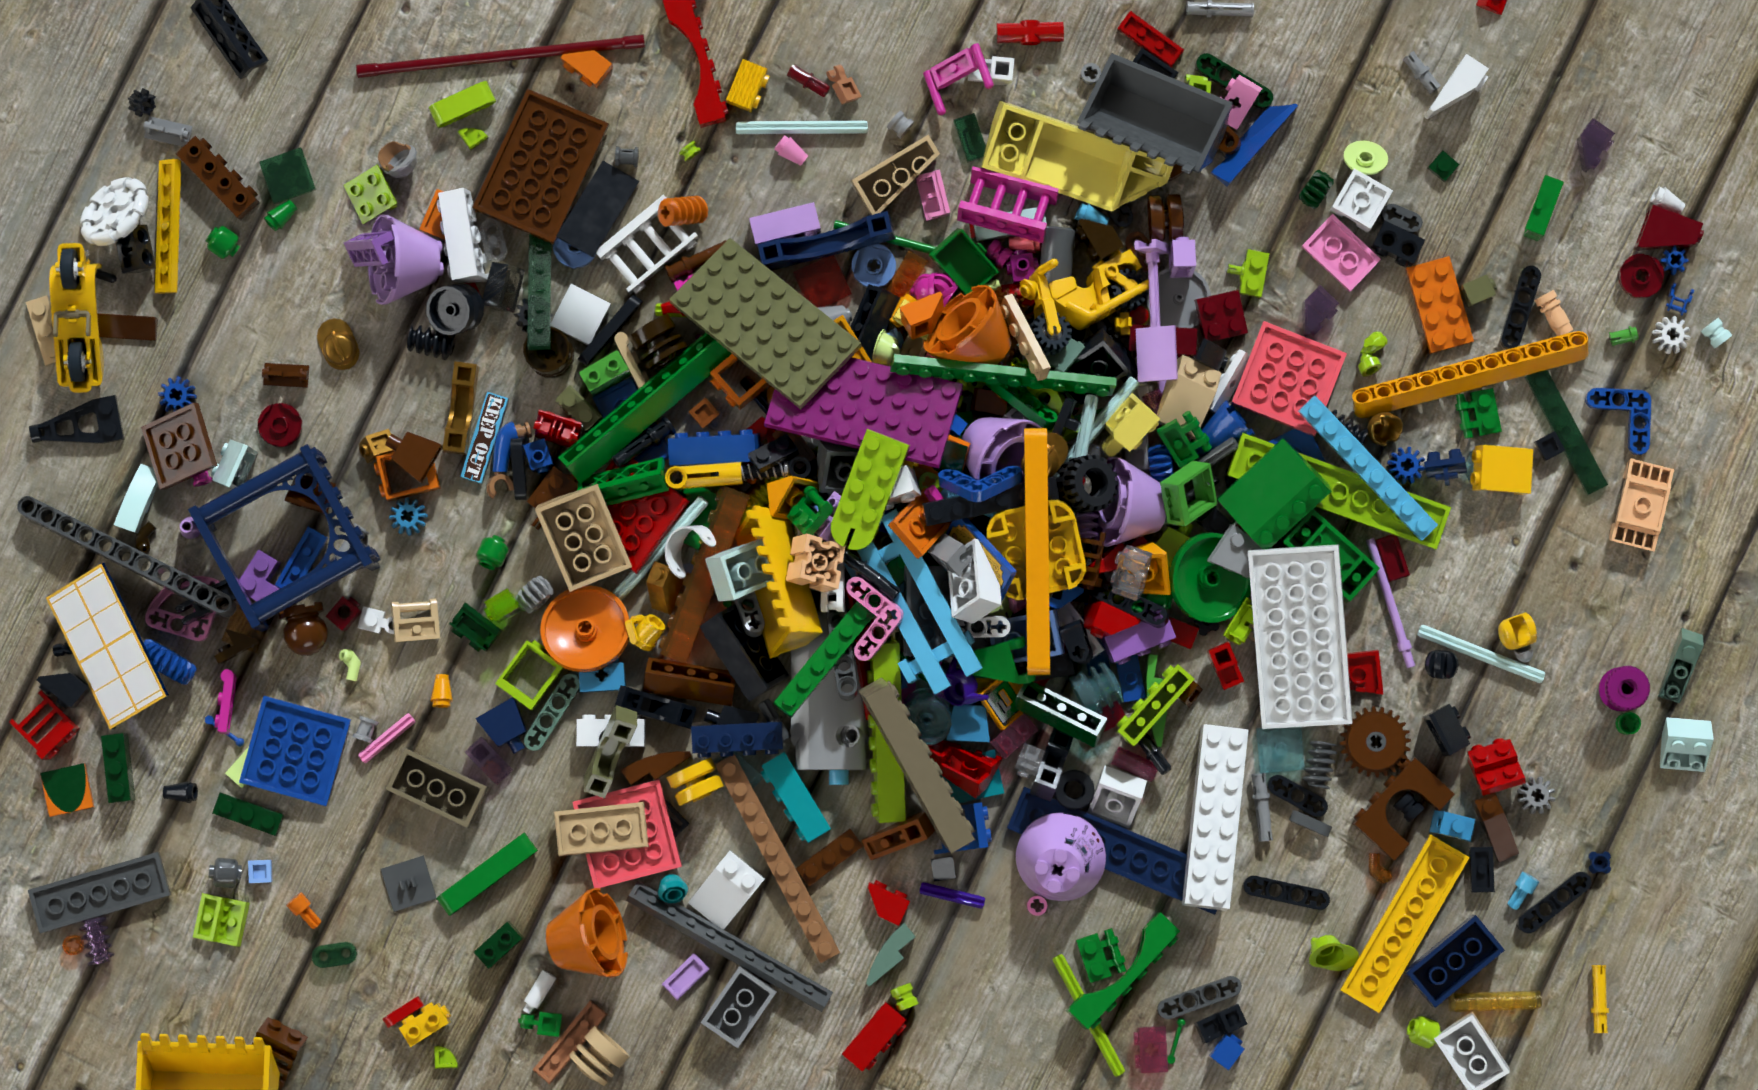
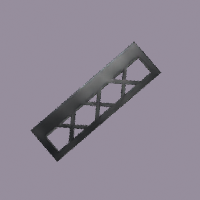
M196 0L190 7L240 80L247 77L253 69L269 61L227 0H218L221 4L220 7L214 5L211 0ZM223 16L231 18L233 25L226 23ZM236 33L244 37L245 43L237 39ZM248 53H254L259 60L253 62Z

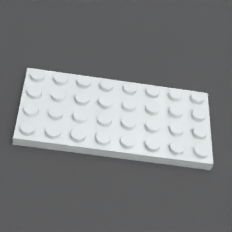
M1339 544L1249 550L1248 561L1262 729L1352 724Z

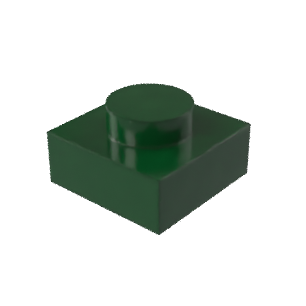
M1442 150L1427 169L1445 182L1460 164Z

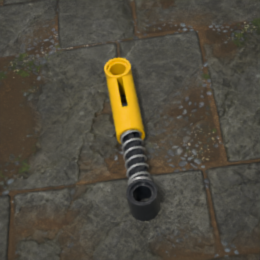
M795 457L761 474L758 473L753 465L747 464V466H742V462L674 466L667 470L665 480L668 486L680 490L743 484V480L745 482L747 479L754 481L757 478L760 480L768 478L770 480L771 477L778 479L779 477L795 476L807 479L812 473V465L804 457ZM799 462L805 463L807 467L805 473L801 475L796 474L794 470L795 465ZM675 472H681L683 475V480L679 484H674L671 480ZM710 474V477L689 479V475Z

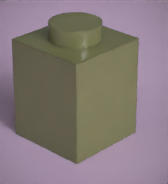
M1486 274L1463 284L1460 290L1469 308L1493 298L1496 295L1497 287L1492 278L1489 279Z

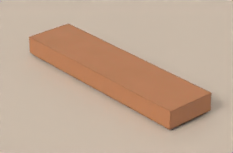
M590 1000L534 1067L533 1071L548 1084H551L571 1060L570 1053L578 1051L576 1046L578 1044L583 1045L586 1042L585 1036L594 1026L598 1027L608 1014Z

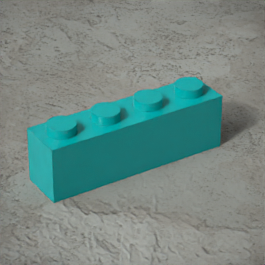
M785 752L762 765L763 771L760 772L766 783L771 782L775 790L772 793L778 803L783 801L787 809L783 811L789 821L794 820L799 828L795 831L801 841L806 839L809 843L831 829Z

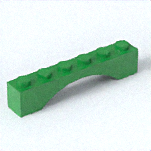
M1161 912L1157 913L1142 929L1138 953L1127 972L1105 989L1081 994L1066 1009V1012L1085 1030H1088L1090 1027L1094 1029L1102 1021L1100 1016L1105 1011L1109 1013L1117 1005L1115 1000L1120 995L1124 997L1133 988L1130 984L1136 978L1140 980L1148 972L1146 967L1151 962L1155 964L1163 956L1161 951L1166 946L1170 948L1179 939L1176 935L1180 930Z

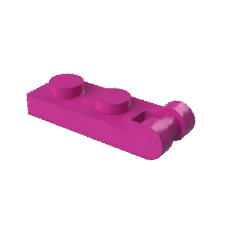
M225 669L220 675L224 686L223 692H219L218 705L221 708L220 715L216 714L215 728H218L217 731L220 734L229 735L237 677L231 670Z

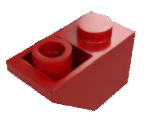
M875 880L874 884L869 882L868 889L878 916L899 926L910 903L906 899L908 895L898 890L892 893L886 890L888 885Z

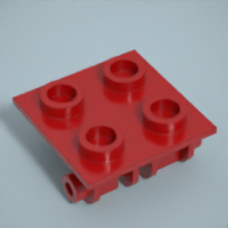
M539 409L533 429H536L535 437L545 438L546 441L570 448L579 440L582 423L572 418H565Z

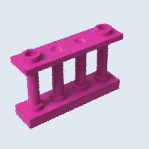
M973 166L970 183L975 184L969 202L960 201L957 221L1043 243L1047 223L1042 222L1047 205L1056 206L1059 189ZM983 187L996 190L990 208L977 205ZM1005 192L1018 196L1012 214L999 210ZM1026 198L1039 201L1034 219L1021 216Z

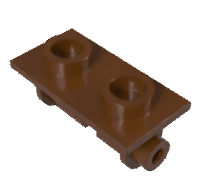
M265 363L264 369H262L263 385L308 388L309 365Z

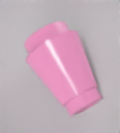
M785 135L774 148L778 152L777 155L800 166L808 157L791 137L788 138Z

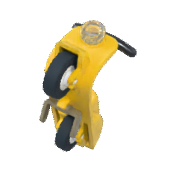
M62 243L57 249L58 262L52 265L49 275L57 382L62 387H69L75 393L89 392L92 386L101 385L104 374V354L99 338L95 278L115 283L117 277L114 274L99 270L102 268V264H90V259L87 257L89 256V251L85 250L82 244Z

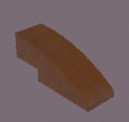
M690 751L660 753L636 761L621 769L630 785L638 782L648 774H651L653 779L657 780L693 755Z

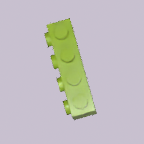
M1179 664L1175 667L1170 665L1162 673L1164 679L1159 684L1154 682L1146 691L1149 693L1144 701L1140 698L1131 709L1134 712L1129 718L1125 715L1116 724L1119 727L1116 732L1132 747L1139 742L1195 680Z

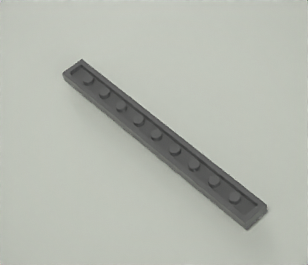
M639 881L636 882L626 899L627 902L820 1012L824 1010L833 994L827 988L678 903L662 901L658 896V892Z

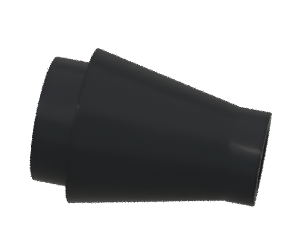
M191 781L165 785L163 787L164 799L186 803L197 800L198 787L196 783Z

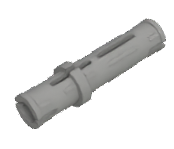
M1207 0V2L1187 1L1186 15H1206V18H1211V16L1253 17L1254 3L1212 2V0ZM1199 8H1217L1218 10L1199 9ZM1223 8H1224V9H1241V10H1223Z
M1266 773L1251 774L1254 792L1252 799H1254L1256 808L1258 841H1271L1273 837L1268 801L1270 793L1267 792Z

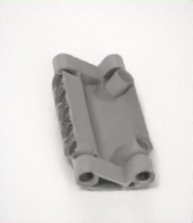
M817 612L823 633L808 645L791 650V680L829 636L826 612ZM835 619L832 625L836 627L841 619ZM852 644V652H853V658H854V665H855V672H856V678H857V685H858V690H860L861 687H860V682H859V676H858L856 658H855V653H854V647H853V644ZM843 662L838 666L841 671H847L851 667L847 662ZM834 667L791 718V741L796 746L795 770H866L865 746L869 741L870 733L863 700L859 692L850 701H845L839 697ZM845 684L841 688L845 693H850L854 689L850 684ZM855 732L858 734L857 740L854 739Z

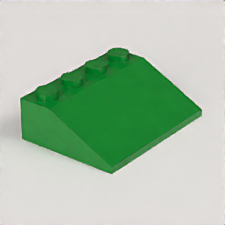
M1282 438L1217 500L1262 549H1270L1332 491L1329 483Z

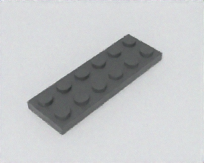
M160 852L28 890L39 933L171 895Z

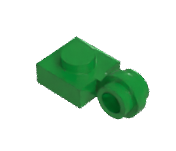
M540 1011L539 1020H535V1015L521 1014V1018H518L520 1028L533 1029V1025H538L537 1035L559 1037L562 1018L560 1013Z

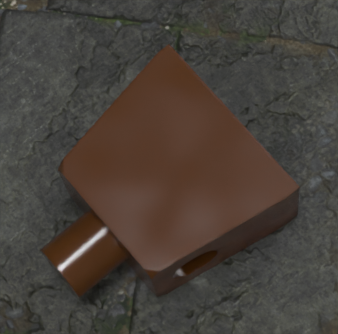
M407 432L403 439L391 434L385 444L395 451L391 459L420 483L425 479L443 448L441 444L410 432Z

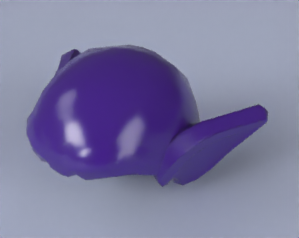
M953 656L946 672V677L951 686L943 690L946 700L954 706H963L988 700V695L977 694L978 683L974 675L966 677L962 669H957V659Z

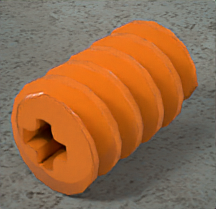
M698 195L666 198L661 201L658 207L659 221L665 227L703 223L708 216L707 203Z

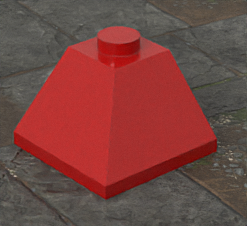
M1103 601L1084 607V628L1090 630V634L1098 638L1113 635L1139 624L1141 620Z

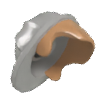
M392 141L381 148L378 153V160L385 174L401 178L413 172L417 163V151L412 145H404Z

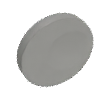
M1169 268L1158 274L1160 325H1175L1181 328H1194L1199 325L1194 300L1211 296L1205 279L1196 271L1189 278H1170ZM1148 290V291H1147L1148 296H1147V298H1146V305H1147L1148 312H1149V314H1150V301H1149V290Z

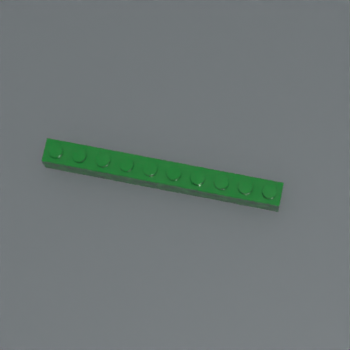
M704 333L558 458L580 484L583 483L601 466L605 465L613 455L623 450L627 444L642 434L646 428L657 421L671 407L675 406L679 400L691 392L705 378H708L710 372L732 353L710 335Z

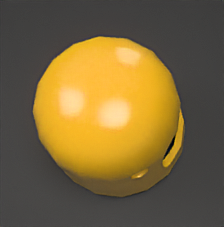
M1526 612L1505 619L1498 626L1500 641L1509 650L1519 649L1536 643V626L1532 617Z

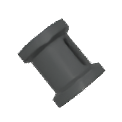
M616 146L615 166L628 164L638 167L639 147L621 149Z

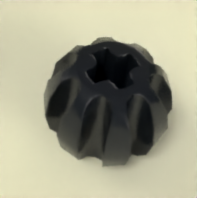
M1434 650L1426 657L1425 669L1432 678L1450 679L1458 671V659L1451 651Z

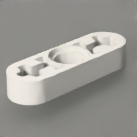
M986 615L978 620L983 623V629L979 633L971 630L972 623L967 622L966 624L967 631H970L973 638L1004 637L1010 631L1009 621L1001 615ZM956 619L960 626H965L963 620ZM990 620V625H997L998 621H1001L1006 626L1001 629V632H998L996 628H989L990 633H987L988 625L986 621Z

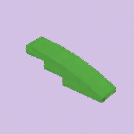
M1147 655L1145 691L1154 682L1159 684L1163 680L1154 677L1158 655ZM1167 711L1150 728L1157 747H1162Z

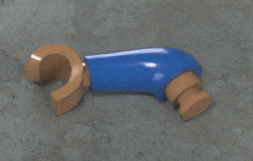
M509 422L498 431L493 453L492 472H494V475L486 483V492L492 499L497 494L494 485L499 479L505 482L507 491L514 490L511 479L506 476L511 457L510 440L511 438H522L524 440L526 436L532 438L528 422H525L524 426H521V424L514 425L513 422Z

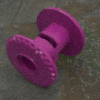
M1633 666L1613 668L1603 675L1599 683V695L1602 702L1614 711L1622 712L1637 709L1646 702L1650 693V683L1643 671ZM1623 683L1627 687L1626 694H1624L1621 690V686Z

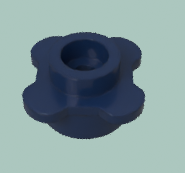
M1593 851L1589 853L1590 866L1588 870L1590 873L1603 872L1607 874L1611 871L1609 860L1611 855L1609 852L1596 853Z

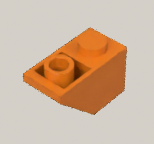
M595 50L568 53L560 57L564 63L562 67L571 74L574 72L581 76L580 80L588 87L593 85L598 88L613 69L612 63Z
M941 291L900 307L901 322L912 340L933 332L944 310L943 294Z

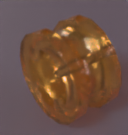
M70 935L63 940L62 948L66 954L77 955L83 951L84 941L78 935ZM72 938L76 939L75 942L79 944L78 948H74L75 951H71V947L68 946V942H72Z

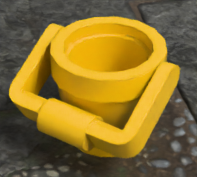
M642 614L635 615L630 620L625 621V627L631 644H635L645 651H652L665 630L663 621L652 614L647 616Z

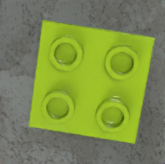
M378 164L343 185L363 225L388 209L393 210L398 207V201L394 198L391 192L392 189L389 188V183L386 182L382 174L383 171Z

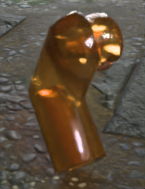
M1369 853V874L1378 882L1384 884L1391 881L1392 873L1380 865V853Z

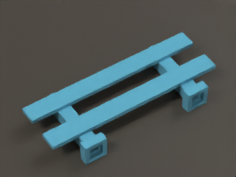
M895 509L882 518V522L893 542L880 550L872 542L869 546L859 549L857 552L862 561H868L869 566L895 586L897 585L886 563L901 555L947 642L931 649L900 592L893 600V602L901 607L904 613L898 627L915 660L910 662L909 659H904L897 664L907 682L911 684L920 680L918 674L923 672L936 695L951 686L939 664L943 660L955 655L966 677L982 669V666L971 647L975 642L969 630L963 632L956 618L952 617L951 609L923 557L921 556L917 559L888 526L898 515V511ZM844 564L851 578L856 577V572L847 564ZM890 611L893 618L897 620V617L895 616L897 611Z

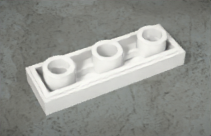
M1239 349L1230 358L1229 367L1226 372L1221 375L1217 392L1209 407L1213 414L1226 400L1229 402L1237 388L1249 359V355L1245 351Z

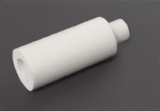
M545 970L541 971L524 1000L527 1004L523 1011L531 1014L534 1008L538 1009L556 980L555 976Z

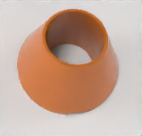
M987 285L974 286L971 288L972 292L966 295L960 293L946 304L933 332L929 333L927 341L923 340V346L931 356L939 359L997 365L1008 353L1012 343L995 291Z
M593 888L587 890L548 923L546 928L547 948L553 962L561 969L612 978L619 976L626 967L628 953H624L623 942L627 941L626 930L618 907L608 893H601L600 888Z

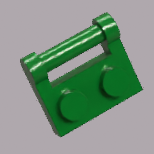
M808 486L804 489V496L791 508L790 513L786 517L803 534L813 535L831 515L833 506L818 495L815 487ZM813 502L818 506L819 511L817 513L809 507Z

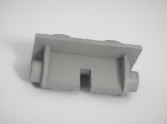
M149 116L148 121L144 123V130H146L144 138L183 147L190 140L193 126Z

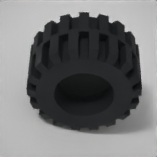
M1099 455L1081 456L1065 462L1063 468L1058 471L1060 477L1056 478V483H1059V487H1057L1058 492L1061 494L1059 496L1060 501H1065L1072 508L1073 512H1079V514L1107 508L1115 500L1113 496L1117 495L1118 492L1115 489L1118 486V481L1115 480L1117 474L1116 471H1112V464H1107V459L1104 457L1100 458ZM1084 474L1091 481L1090 494L1085 491L1083 486Z

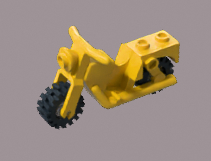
M1131 249L1123 253L1118 251L1109 257V261L1104 262L1101 260L1092 266L1093 271L1086 280L1087 288L1077 286L1076 280L1072 276L1055 280L1048 284L1044 274L1058 266L1057 259H1051L1042 264L1033 272L1029 280L1023 279L1020 282L1019 290L1021 295L1028 300H1035L1033 310L1035 320L1030 324V328L1041 349L1044 350V355L1049 353L1055 355L1069 343L1072 329L1067 328L1070 325L1081 331L1120 309V312H1125L1126 310L1127 312L1135 311L1146 300L1149 280H1141L1142 275L1140 273L1137 276L1135 275L1142 266Z

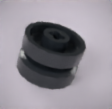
M468 284L447 285L436 289L429 296L426 304V314L429 323L436 331L445 335H454L473 330L481 323L484 315V303L478 291Z

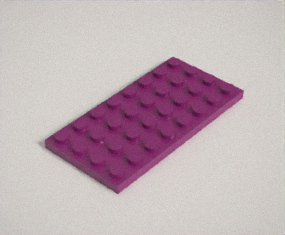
M850 358L801 410L775 389L764 425L768 428L856 449L860 448L866 430L870 429L910 445L905 458L906 461L940 468L963 390V384L932 376L924 378L914 374L899 375L896 372H890V366Z

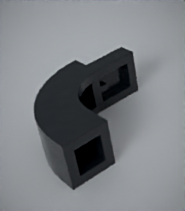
M622 685L615 702V706L636 711L637 714L691 729L697 707Z

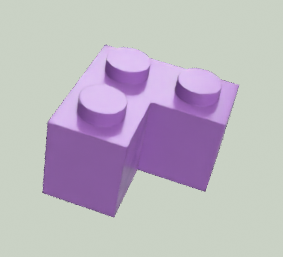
M259 549L239 579L247 596L255 601H259L280 589L270 583V580L281 562Z

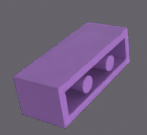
M1161 614L1154 616L1155 621L1162 619L1163 616ZM1170 620L1161 628L1153 627L1141 621L1137 625L1113 635L1105 636L1101 640L1110 663L1117 661L1118 665L1130 661L1129 656L1137 653L1140 657L1150 653L1151 647L1158 645L1160 649L1172 644L1171 639L1176 638Z

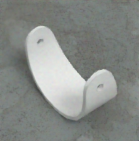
M703 525L679 527L668 537L665 546V559L672 573L678 578L686 576L681 560V549L684 539L690 531L694 530L706 545L710 547L716 545L714 535L707 527Z

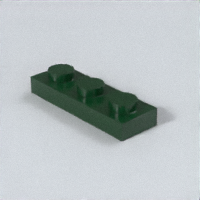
M222 792L219 793L212 814L277 836L284 817L281 813Z

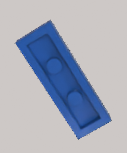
M307 527L275 585L282 588L309 573L328 537Z

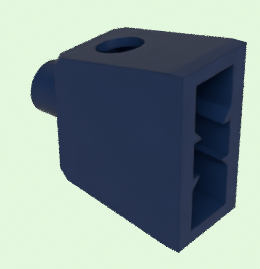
M514 697L475 718L498 747L508 744L513 754L525 748L519 736L526 733L527 729Z

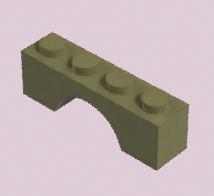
M615 706L584 775V792L602 798L606 797L613 781L621 751L626 744H630L637 728L636 711Z

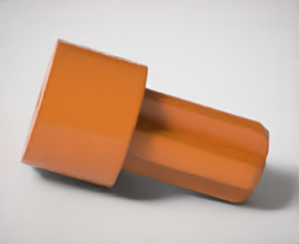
M300 892L286 906L295 916L300 915L310 928L315 929L321 924V920L309 907L311 902Z

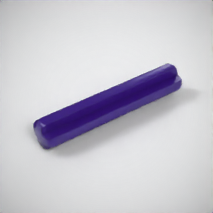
M922 882L920 885L919 893L980 909L985 904V898L982 896Z

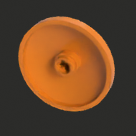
M591 585L583 586L571 592L568 589L555 597L547 606L541 620V639L548 655L561 667L575 672L597 671L612 664L625 650L629 642L625 621L630 620L622 601L607 589Z

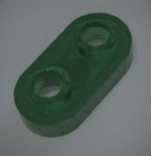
M350 942L321 945L312 952V961L320 968L347 965L356 960L358 951L356 946ZM344 949L350 951L349 957L343 956ZM322 952H326L328 954V959L326 961H323L320 958Z

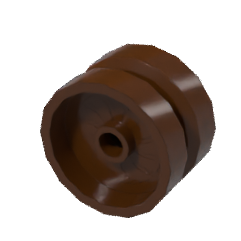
M1168 194L1165 208L1160 195H1148L1147 214L1150 243H1152V239L1164 242L1165 230H1167L1170 243L1178 237H1183L1184 213L1180 194Z

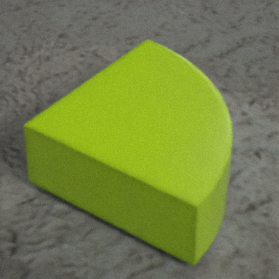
M463 128L457 131L470 150L489 138L482 130L476 128Z
M434 1046L435 1069L458 1068L457 1059L449 1049L442 1046Z

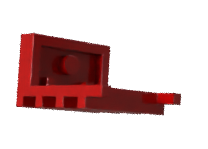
M40 690L38 694L44 700L20 724L14 719H11L9 723L37 750L36 754L42 760H51L60 752V748L65 743H69L76 736V732L80 728L49 696ZM49 704L53 710L27 734L23 728ZM58 713L63 719L36 743L32 738Z

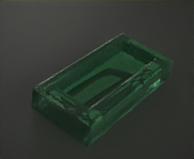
M975 113L954 119L953 122L967 163L983 158L986 145Z

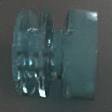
M1103 660L1097 663L1101 673L1098 674L1094 666H1090L1091 678L1088 679L1082 671L1069 677L1070 684L1081 706L1100 715L1103 714L1102 702L1105 701L1111 709L1114 708L1111 697H1114L1119 705L1124 703L1119 682Z

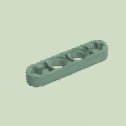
M566 674L556 686L525 735L524 744L529 750L538 751L545 745L580 689L578 676ZM574 678V683L577 686L575 689L570 688L567 693L571 694L568 699L566 695L559 693L558 690L561 688L564 691L567 687L565 680ZM557 696H561L565 700V705L561 709H555L552 705L553 699ZM545 715H549L553 719V724L549 728H543L540 724L541 718ZM536 726L541 731L547 732L545 737L543 734L539 736V745L530 746L531 741L529 737H535L538 731L534 730Z

